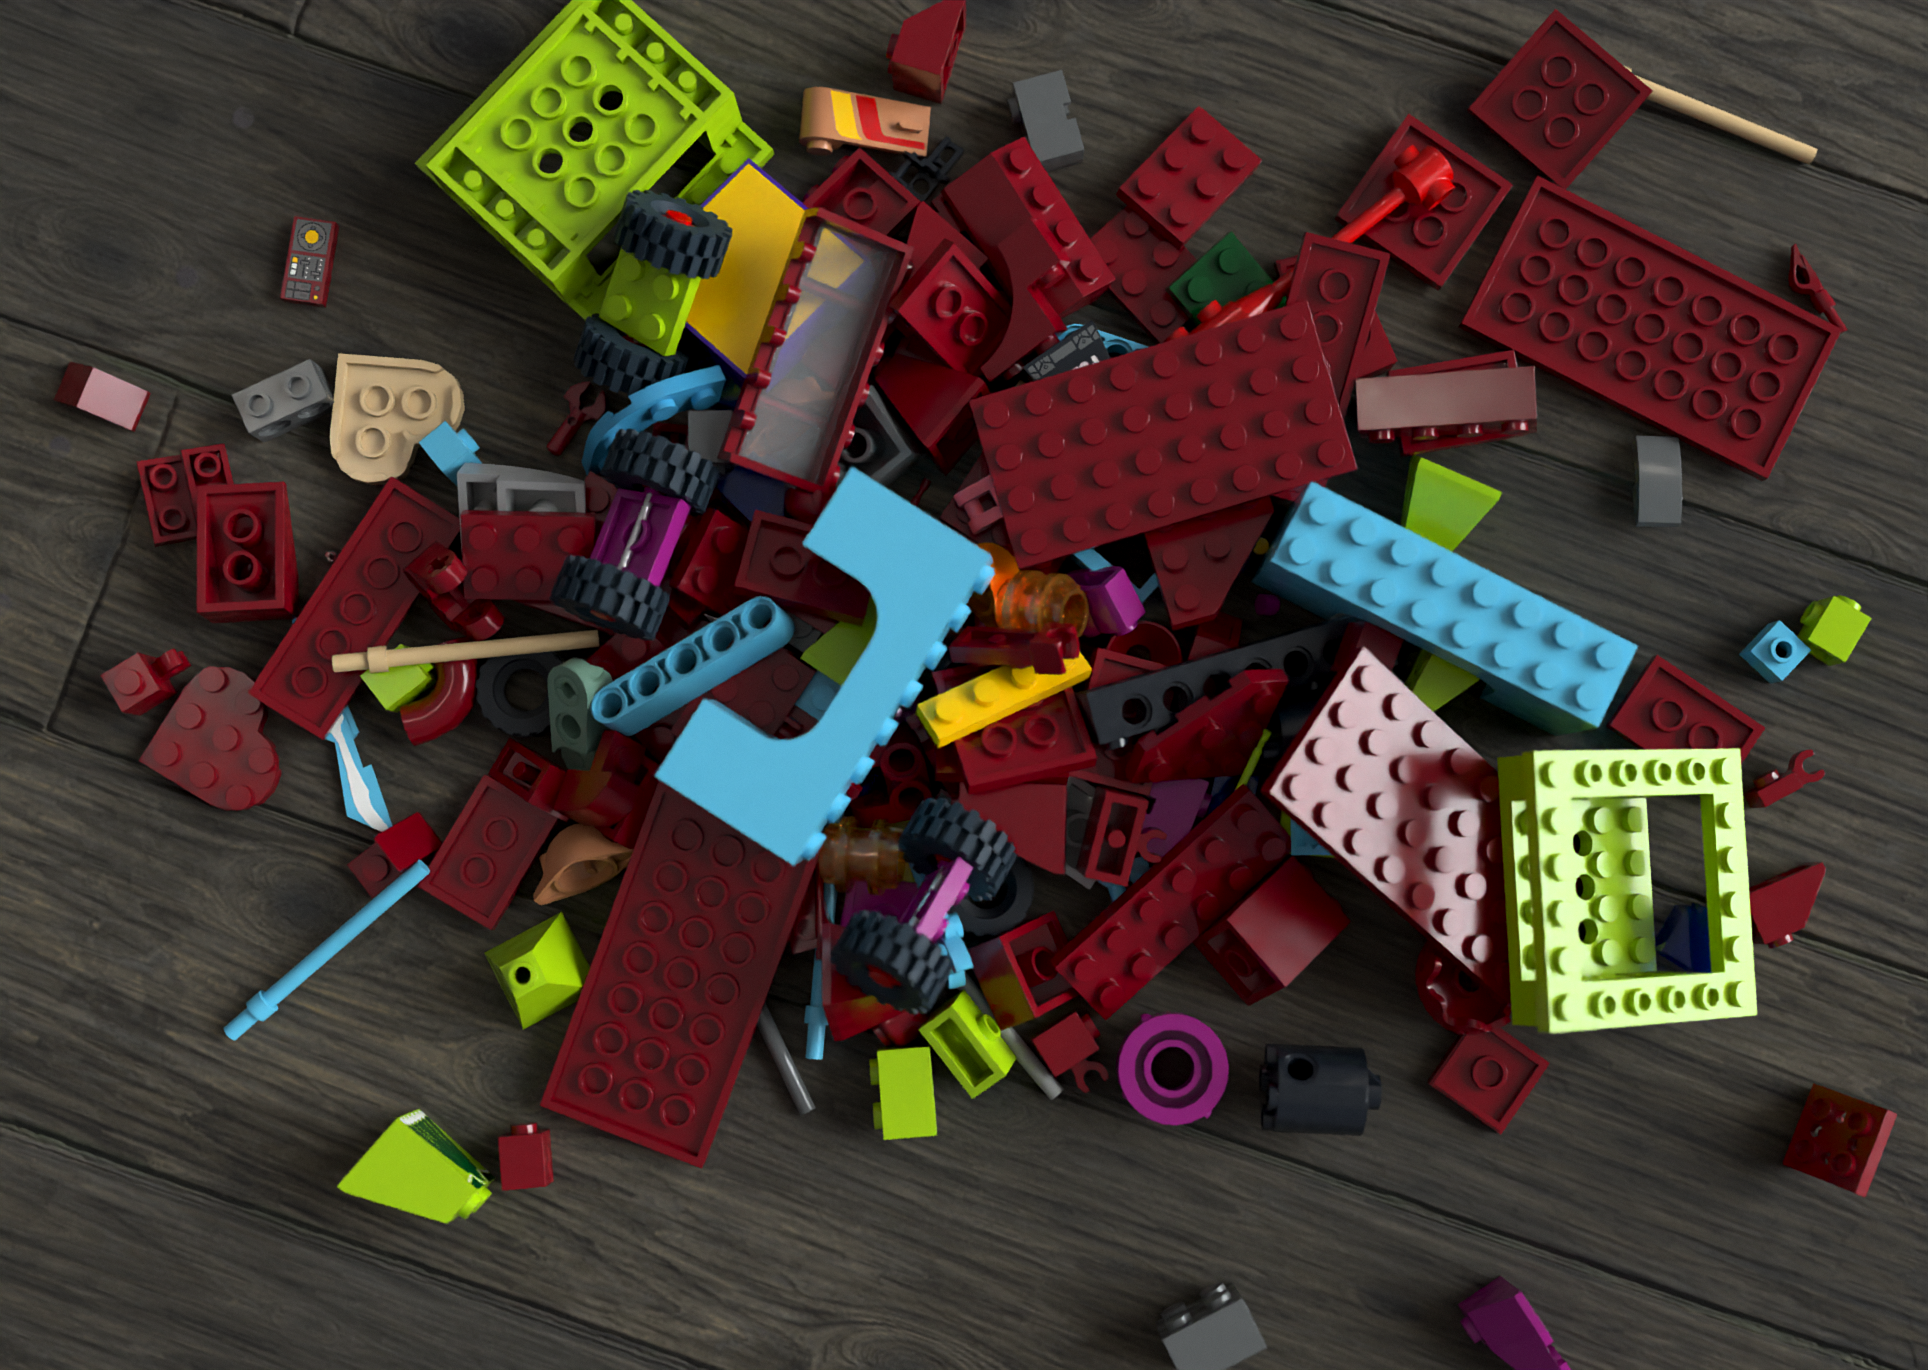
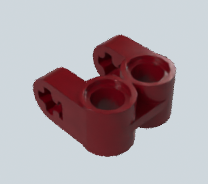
M435 541L404 567L403 573L411 584L428 599V604L451 630L456 633L459 632L473 641H482L489 638L501 628L504 623V616L490 599H464L463 580L468 570L453 551Z
M899 724L885 746L877 743L869 756L875 761L872 768L881 767L887 787L860 793L857 798L852 801L850 800L849 806L855 826L859 828H873L910 820L922 801L925 802L928 798H932L931 777L928 773L922 744L914 729L912 730L908 725ZM897 749L910 751L904 757H897L891 754ZM907 787H915L919 789V791L914 794H905L901 792L903 789Z

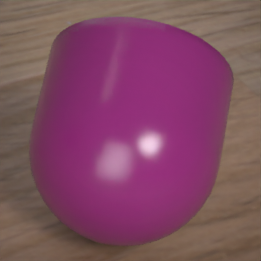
M1259 594L1255 600V610L1258 615L1271 616L1280 609V601L1275 595Z

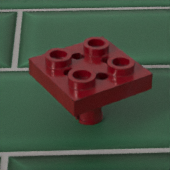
M1813 1083L1782 1164L1865 1198L1897 1114ZM1821 1126V1129L1818 1131L1819 1136L1816 1137L1815 1130Z

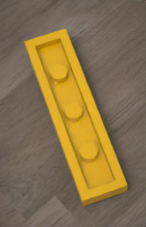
M1081 652L1076 659H1063L1067 671L1063 675L1035 674L1033 666L1013 669L1009 665H1003L918 704L916 714L936 746L940 748L1090 678L1092 668Z

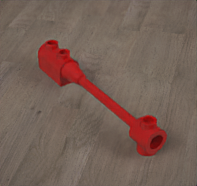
M1414 145L1409 146L1394 160V164L1398 167L1392 173L1394 188L1331 238L1348 243L1354 242L1404 201L1416 207L1424 204L1428 210L1436 207L1456 188L1451 182L1454 175L1447 159L1432 146H1426L1421 151H1418ZM1295 266L1273 284H1267L1234 302L1229 301L1223 307L1217 300H1214L1196 316L1201 322L1200 325L1190 333L1182 326L1169 335L1164 342L1276 309L1281 303L1282 298L1288 293Z

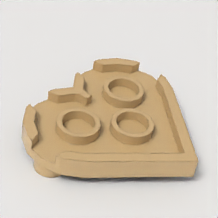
M338 353L330 429L331 454L338 462L340 469L355 481L368 485L386 484L391 476L397 480L404 479L409 474L410 467L414 463L418 447H422L419 442L444 421L455 431L460 425L465 406L463 391L460 388L459 381L439 364L424 360Z

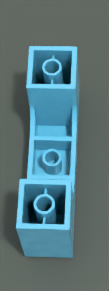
M851 467L803 543L813 553L864 584L871 592L878 612L877 627L871 642L819 723L810 732L796 739L784 740L770 735L719 701L703 699L655 775L664 783L792 865L803 861V859L809 861L818 853L827 838L826 835L821 833L828 820L832 823L837 821L851 798L845 795L852 782L856 784L863 782L875 763L869 757L877 743L881 746H885L899 725L898 722L893 720L902 705L910 708L923 688V685L918 683L917 680L926 667L931 670L935 669L947 650L941 644L950 629L956 633L960 630L971 612L970 608L966 606L974 591L982 595L995 575L994 569L990 567L993 560L989 553Z
M1312 481L1288 508L1268 551L1264 555L1251 581L1326 620L1337 613L1363 619L1464 669L1487 683L1480 696L1481 699L1556 737L1599 726L1638 647Z

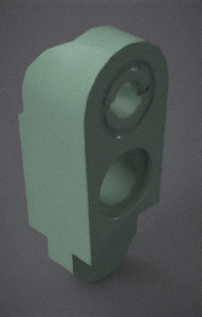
M576 657L554 667L548 675L552 752L555 753L561 749L562 758L568 769L590 771L604 730H611L593 717L591 712L592 699L600 689L613 682L611 675L603 668L590 665Z

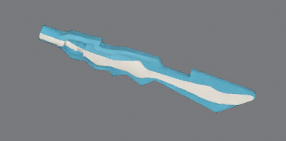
M347 705L326 737L327 740L335 743L347 817L383 832L393 825L372 764L363 768L354 742L359 730Z

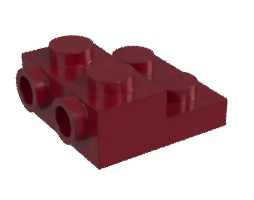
M860 147L851 156L847 155L841 158L834 166L832 175L823 184H817L810 188L802 200V203L809 209L823 208L891 238L914 216L917 207L921 203L920 200ZM843 237L869 260L878 252Z

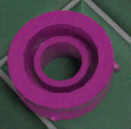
M1162 1012L1153 1015L1148 1013L1141 1014L1142 1020L1129 1030L1122 1040L1117 1053L1116 1072L1118 1083L1122 1089V1096L1130 1102L1137 1112L1149 1120L1160 1124L1181 1125L1191 1123L1204 1116L1208 1118L1212 1113V1109L1223 1096L1228 1082L1229 1065L1226 1051L1220 1039L1210 1027L1195 1017L1184 1013ZM1167 1047H1179L1185 1050L1192 1062V1071L1188 1080L1183 1085L1175 1088H1165L1158 1085L1151 1074V1063L1154 1056L1160 1050Z

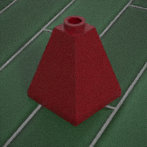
M896 353L893 358L886 357L875 370L876 382L928 453L935 466L946 476L979 438L969 400L991 394L986 383L977 376Z
M821 923L822 1006L834 1041H843L907 1012L905 1009L902 1012L894 1010L892 1005L888 1003L885 1006L877 1002L876 997L860 992L861 988L859 986H852L846 981V975L838 973L835 969L837 965L831 963L830 952L845 927L833 923Z

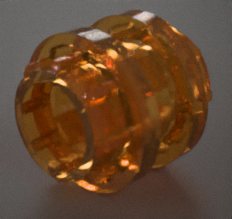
M1025 569L1018 572L1012 579L1008 578L1000 587L995 599L994 615L1000 628L1030 629V632L1038 633L1047 622L1072 623L1076 628L1079 638L1087 625L1089 604L1086 594L1069 575L1060 573L1045 575L1040 571Z
M843 816L840 823H830L823 830V834L827 838L819 855L820 877L825 884H834L836 891L839 893H851L855 881L867 882V889L870 895L882 896L885 889H896L902 883L906 863L902 857L904 853L899 852L897 847L899 845L898 839L903 832L902 829L891 827L888 819L879 818L874 820L871 830H860L857 818L852 816Z

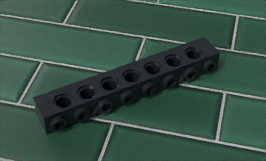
M1346 614L1074 694L1092 744L1102 745L1104 751L1120 748L1129 744V736L1142 732L1143 735H1146L1152 730L1159 735L1169 728V724L1179 722L1176 714L1205 696L1203 684L1208 676H1211L1216 683V693L1209 699L1210 701L1231 688L1232 685L1228 680L1244 671L1248 665H1251L1254 670L1280 668L1283 670L1289 682L1280 700L1290 697L1288 689L1303 685L1304 691H1310L1328 686V677L1336 675V673L1330 670L1348 623L1365 620ZM1403 640L1394 666L1407 662L1406 654L1419 651L1420 647ZM1327 642L1334 649V657L1330 663L1323 656V649ZM1288 653L1295 660V669L1291 675L1286 673L1283 666L1284 658ZM1168 688L1175 692L1177 698L1176 705L1171 711L1164 707L1162 700L1163 694ZM1128 699L1136 706V716L1130 723L1123 719L1121 712L1123 704Z

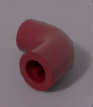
M463 637L438 645L472 642V640L468 637ZM478 659L434 663L437 675L435 688L423 699L400 706L403 726L414 746L435 740L458 727L474 707L478 689L475 688L476 679L479 680Z

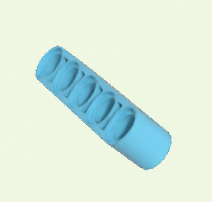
M767 597L750 599L600 689L592 699V715L597 721L613 731H617L624 736L634 735L782 648L790 641L794 634V622L771 599ZM772 618L770 623L763 628L765 622ZM734 640L732 646L726 650L728 644ZM696 663L694 669L689 672L692 665ZM659 685L656 692L653 693L655 687Z

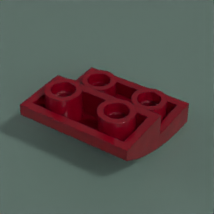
M225 443L181 450L180 455L136 461L154 546L159 547L197 539V486L234 484Z

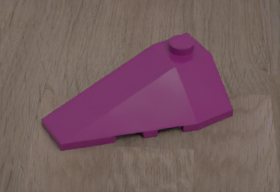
M1499 1276L1458 1304L1465 1316L1459 1322L1473 1343L1476 1344L1481 1340L1491 1351L1515 1370H1571L1567 1362L1551 1345L1554 1342L1523 1293L1502 1276Z

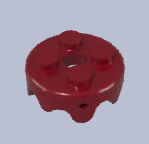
M1430 941L1424 944L1418 955L1415 968L1416 987L1423 1006L1438 1024L1456 1034L1473 1036L1496 1030L1511 1021L1509 1018L1512 1011L1511 1003H1498L1473 979H1471L1470 992L1464 990L1458 978L1461 969Z

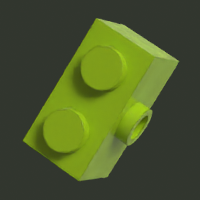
M964 989L929 1014V1018L918 1029L972 1099L1005 1077L1017 1058L1001 1037L1000 1028L995 1020L987 1014L984 1015Z
M930 1044L878 1048L877 1058L869 1060L871 1085L880 1086L881 1102L873 1103L874 1128L883 1129L884 1140L937 1136Z

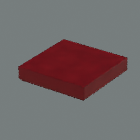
M1501 1028L1473 1036L1459 1034L1427 1083L1495 1132L1502 1134L1550 1063Z

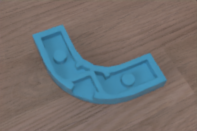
M720 365L656 382L630 395L629 398L632 404L619 413L614 414L607 411L596 422L587 437L581 462L586 474L588 475L590 471L595 474L601 473L615 435L620 429L626 431L627 429H634L640 433L653 423L669 419L678 412L693 408L695 410H705L719 402L726 381Z

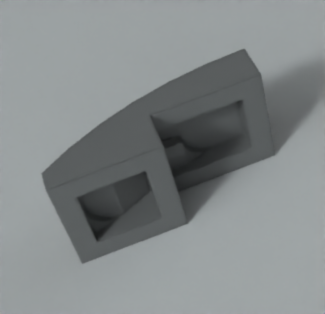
M1636 436L1632 443L1636 482L1632 488L1636 526L1679 528L1682 516V468L1679 437Z

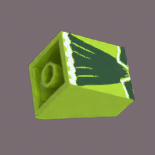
M416 1109L398 1117L337 1187L345 1193L448 1224L458 1216L465 1220L472 1212L475 1213L492 1194L487 1187L495 1177L420 1109Z

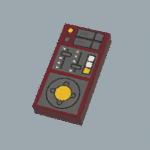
M294 216L280 299L284 302L326 308L340 227L336 222Z

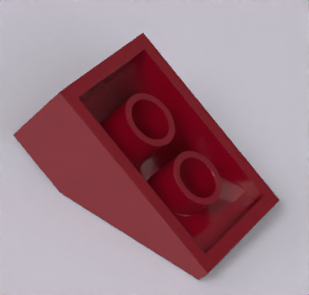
M284 481L197 486V613L210 622L295 619L299 616V578L287 485Z

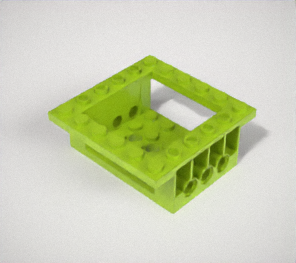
M571 0L415 164L563 302L586 321L588 316L592 317V314L595 313L600 314L617 262L616 259L599 276L586 255L617 224L629 192L632 193L633 190L641 192L649 190L697 140L714 157L674 199L679 197L685 199L688 204L700 206L748 158L762 168L772 158L774 151L742 121L734 93L632 0ZM617 91L623 95L622 104L617 109L611 111L601 108V97L606 92ZM579 122H586L593 126L591 137L583 142H576L570 138L571 128ZM551 153L559 154L563 158V163L557 172L548 174L540 170V162L544 156Z
M1740 749L1523 752L1521 756L1497 758L1512 1025L1537 1026L1538 1032L1552 1033L1757 1015ZM1700 794L1711 972L1657 971L1646 798ZM1575 833L1579 836L1581 842L1578 854L1573 848ZM1578 877L1583 883V893L1580 898L1575 890V883ZM1581 921L1586 928V935L1583 941L1578 936V926Z

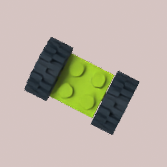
M633 190L632 193L629 192L627 194L614 233L616 244L622 245L602 308L600 314L595 313L592 314V317L588 316L586 318L573 358L575 367L582 369L581 373L585 377H593L594 383L600 386L605 384L610 387L609 390L616 393L619 391L625 392L627 397H629L633 393L656 382L684 374L690 352L688 349H685L686 345L680 341L701 278L709 279L710 276L714 278L719 274L733 234L732 228L728 227V223L725 220L717 219L718 215L713 212L704 211L703 207L697 204H688L685 199L679 197L674 199L665 193L660 192L657 195L650 190H644V192Z

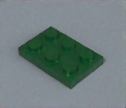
M1231 231L1217 241L1165 290L1197 327L1201 322L1196 316L1214 300H1217L1223 307L1229 301L1234 302L1274 282ZM1285 296L1282 298L1281 303L1276 307V309L1284 307L1286 300Z

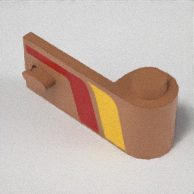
M807 88L803 94L799 143L807 147L808 153L820 156L830 155L833 149H837L843 144L897 154H902L904 151L911 154L915 152L918 155L917 157L925 158L927 155L931 107L833 88Z

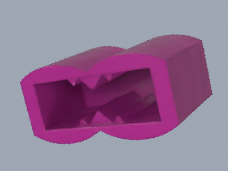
M1109 566L1095 571L1092 569L1074 570L1065 573L1047 590L1064 622L1072 623L1076 628L1077 635H1085L1087 638L1095 637L1101 633H1114L1115 636L1125 635L1137 627V620L1146 613L1126 572L1120 566Z

